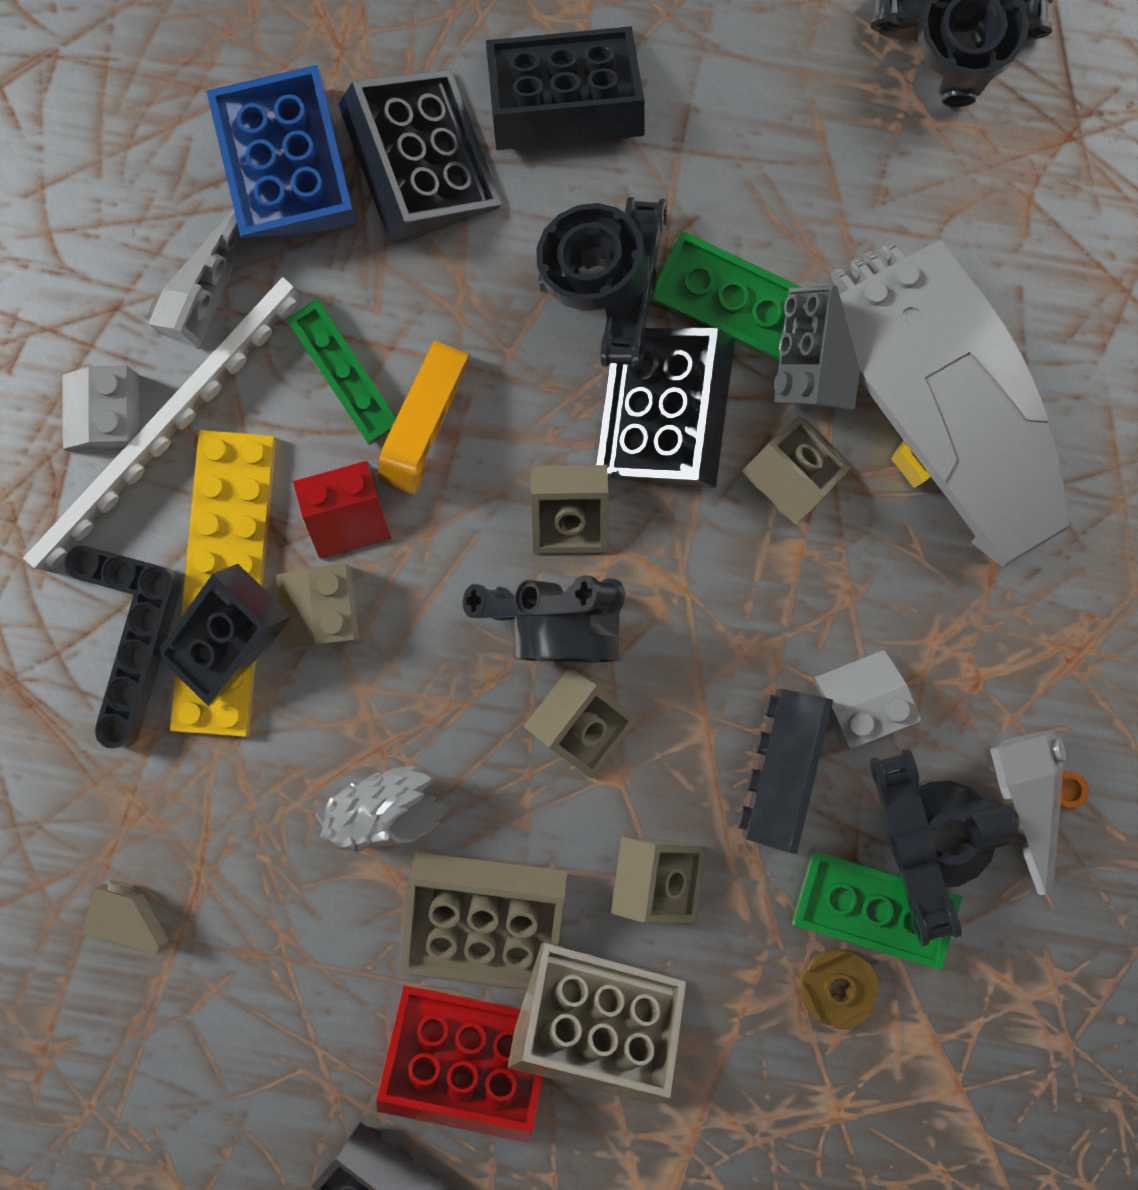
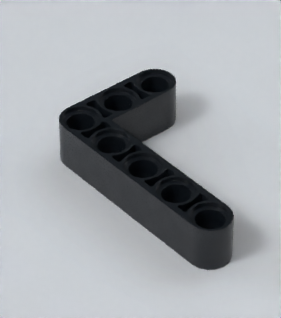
M79 545L69 550L64 558L65 570L71 577L133 594L95 726L96 739L102 746L113 749L123 748L136 742L140 735L161 661L155 653L169 634L182 582L179 575L171 569ZM91 555L94 561L93 567L88 573L84 574L81 570V561L85 556ZM127 564L130 568V577L125 583L120 584L117 579V571L122 565ZM164 574L167 579V587L162 593L157 594L153 589V581L158 575ZM152 610L156 614L157 620L155 626L147 631L143 626L142 620L144 615ZM138 647H142L146 653V660L140 667H136L132 661V654ZM127 684H131L135 690V698L130 704L125 703L121 696L122 689ZM116 721L121 722L125 729L124 736L120 741L115 740L111 734V727Z

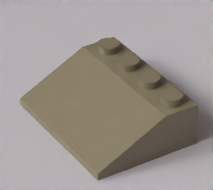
M415 852L407 883L401 973L527 989L541 944L547 943L555 946L559 944L567 871Z
M542 943L515 1026L508 1068L650 1104L670 1099L686 981Z

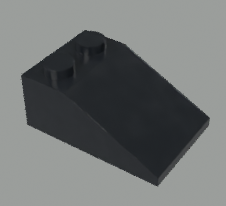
M235 564L210 576L155 655L209 707L218 700L274 641L292 615L239 564Z

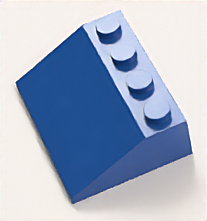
M318 65L206 91L241 238L324 232L358 223L325 83Z

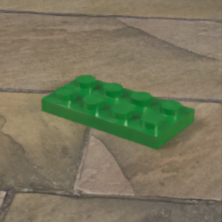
M681 231L656 282L655 296L651 302L705 328H718L734 339L735 342L779 362V342L783 335L785 323V301L788 297L789 288H800L801 286L687 232Z
M812 850L791 922L794 926L942 971L952 935L930 940L929 945L924 947L920 945L913 927L901 876ZM947 891L958 915L963 896Z

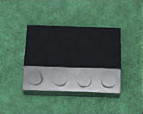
M632 26L486 40L496 151L645 136V99Z
M451 69L352 81L338 106L389 241L421 236L492 211L502 205Z
M645 328V355L642 368L638 370L634 369L633 365L610 364L597 465H607L608 477L684 487L716 488L735 346L734 339L718 328Z

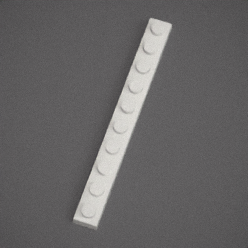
M282 277L23 559L33 568L44 571L54 569L64 561L67 554L66 550L75 541L84 539L91 532L94 526L92 522L101 512L106 513L116 505L119 500L118 494L127 484L132 485L141 478L145 472L143 467L153 456L158 457L166 451L171 443L169 440L178 429L186 428L196 416L195 410L204 401L209 402L219 393L222 387L220 383L230 373L235 374L244 366L247 361L246 355L254 346L259 347L269 339L272 334L271 328L280 318L286 319L294 312L300 295L287 280Z

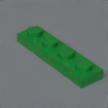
M318 298L286 318L369 446L387 435L396 420L395 415Z

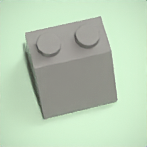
M127 365L88 366L64 374L63 449H124L140 432L139 374Z
M885 650L814 677L820 696L833 699L829 718L841 748L853 749L922 721L906 682Z

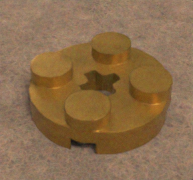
M849 949L823 951L813 957L801 972V998L806 1009L817 1021L837 1029H850L865 1022L872 1014L876 998L879 996L878 978L871 965ZM836 979H839L841 982H849V987L845 989L846 996L840 999L837 994L830 995L829 989L833 987L832 982Z

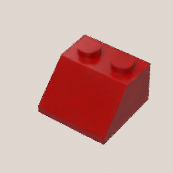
M368 461L293 481L302 518L319 559L392 539L374 470Z

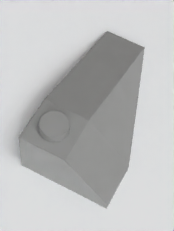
M234 208L163 288L159 299L153 300L148 312V318L150 319L148 325L159 334L200 349L246 239L240 236Z
M1054 730L1008 738L990 749L1004 800L1012 798L1014 803V816L1012 817L1016 826V832L1019 831L1020 834H1025L1027 840L1023 844V852L1038 895L1046 894L1054 886L1063 779L1062 762L1066 761V752L1060 738L1056 739Z

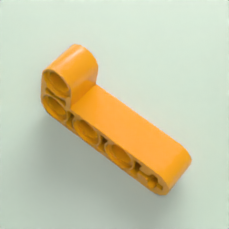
M434 340L383 445L378 462L379 482L412 495L416 494L426 470L427 455L464 378L471 354Z

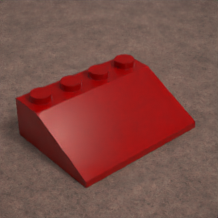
M404 985L377 1095V1112L529 1143L534 1127L542 1076L508 1068L514 1030L521 1009Z

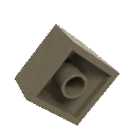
M798 415L767 444L742 472L750 479L755 488L761 490L776 505L781 514L788 517L796 525L849 472L851 467Z
M607 465L531 466L533 553L608 552L609 492Z
M342 563L308 567L276 575L279 603L292 615L282 629L284 650L360 641L353 573L350 565Z
M570 666L523 727L548 748L592 779L638 718Z
M621 836L611 914L643 923H696L706 847L652 838Z

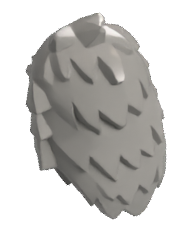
M402 766L382 773L376 772L357 784L349 785L336 796L331 797L325 812L316 813L315 817L323 827L320 835L321 839L330 840L341 849L360 852L365 848L374 846L401 845L418 840L420 836L427 834L440 825L439 820L449 811V806L445 803H437V797L424 796L425 794L422 793L430 785L431 777L421 773L422 770L419 767Z

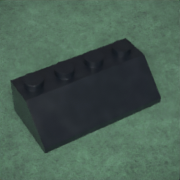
M777 688L775 695L769 694L764 716L770 717L767 731L760 732L755 751L756 754L761 756L758 768L751 769L747 782V791L752 792L749 806H742L738 820V828L743 829L742 837L797 855L833 699L783 688Z
M362 1122L347 1136L311 1186L314 1190H449L438 1176L427 1173L414 1163L413 1158L408 1153L394 1148L383 1139L379 1131L365 1126Z

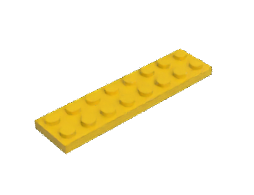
M199 430L181 617L213 573L235 564H239L263 587L277 439L275 436ZM256 660L209 707L175 674L170 731L248 737Z

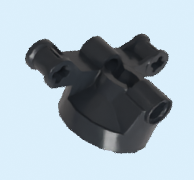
M875 0V16L871 18V29L877 32L888 33L917 26L919 49L929 66L940 74L939 94L942 95V103L948 107H965L975 103L976 97L981 95L990 81L1007 70L1024 46L1026 39L1044 38L1052 33V23L1049 22V5L1053 0ZM973 30L971 37L975 42L976 49L965 47L957 42L951 32Z
M628 197L625 213L617 207L601 203L576 205L558 214L543 230L536 247L541 292L550 294L564 306L582 311L605 309L607 320L600 354L603 367H609L613 363L633 365L634 369L640 370L643 366L645 325L649 301L654 299L656 291L657 272L655 266L659 243L667 226V199H660L658 202L637 201L635 197ZM596 266L607 267L597 274H580V268L585 267L586 270Z
M583 575L578 577L565 592L557 583L536 580L522 581L518 585L515 595L508 588L500 586L491 590L486 589L480 584H472L465 590L462 603L464 612L468 617L477 619L492 618L500 621L513 620V659L581 663L622 661L623 638L619 637L620 610L625 602V589L617 579L607 578L598 581L593 576Z
M909 749L903 750L899 756L879 761L878 758L870 759L872 777L886 821L888 847L898 865L913 927L922 947L927 946L930 940L952 935L954 938L961 937L960 921L946 887H959L977 878L992 861L995 849L1009 845V841L1016 839V826L1010 810L1005 805L999 806L996 802L982 798L971 787L951 780H925L919 783L918 768ZM949 820L963 822L965 838L958 850L947 854L936 851L929 829L938 830L943 823Z

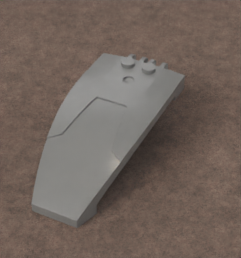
M939 240L907 257H904L893 242L887 241L881 245L880 249L889 267L886 268L877 255L869 251L863 254L862 259L856 258L850 262V270L858 282L857 285L852 282L841 268L831 273L833 284L838 287L860 368L859 380L976 537L971 543L1000 566L1005 567L1065 531L1069 526L1060 463L1045 408L1030 371L1007 328L943 241Z

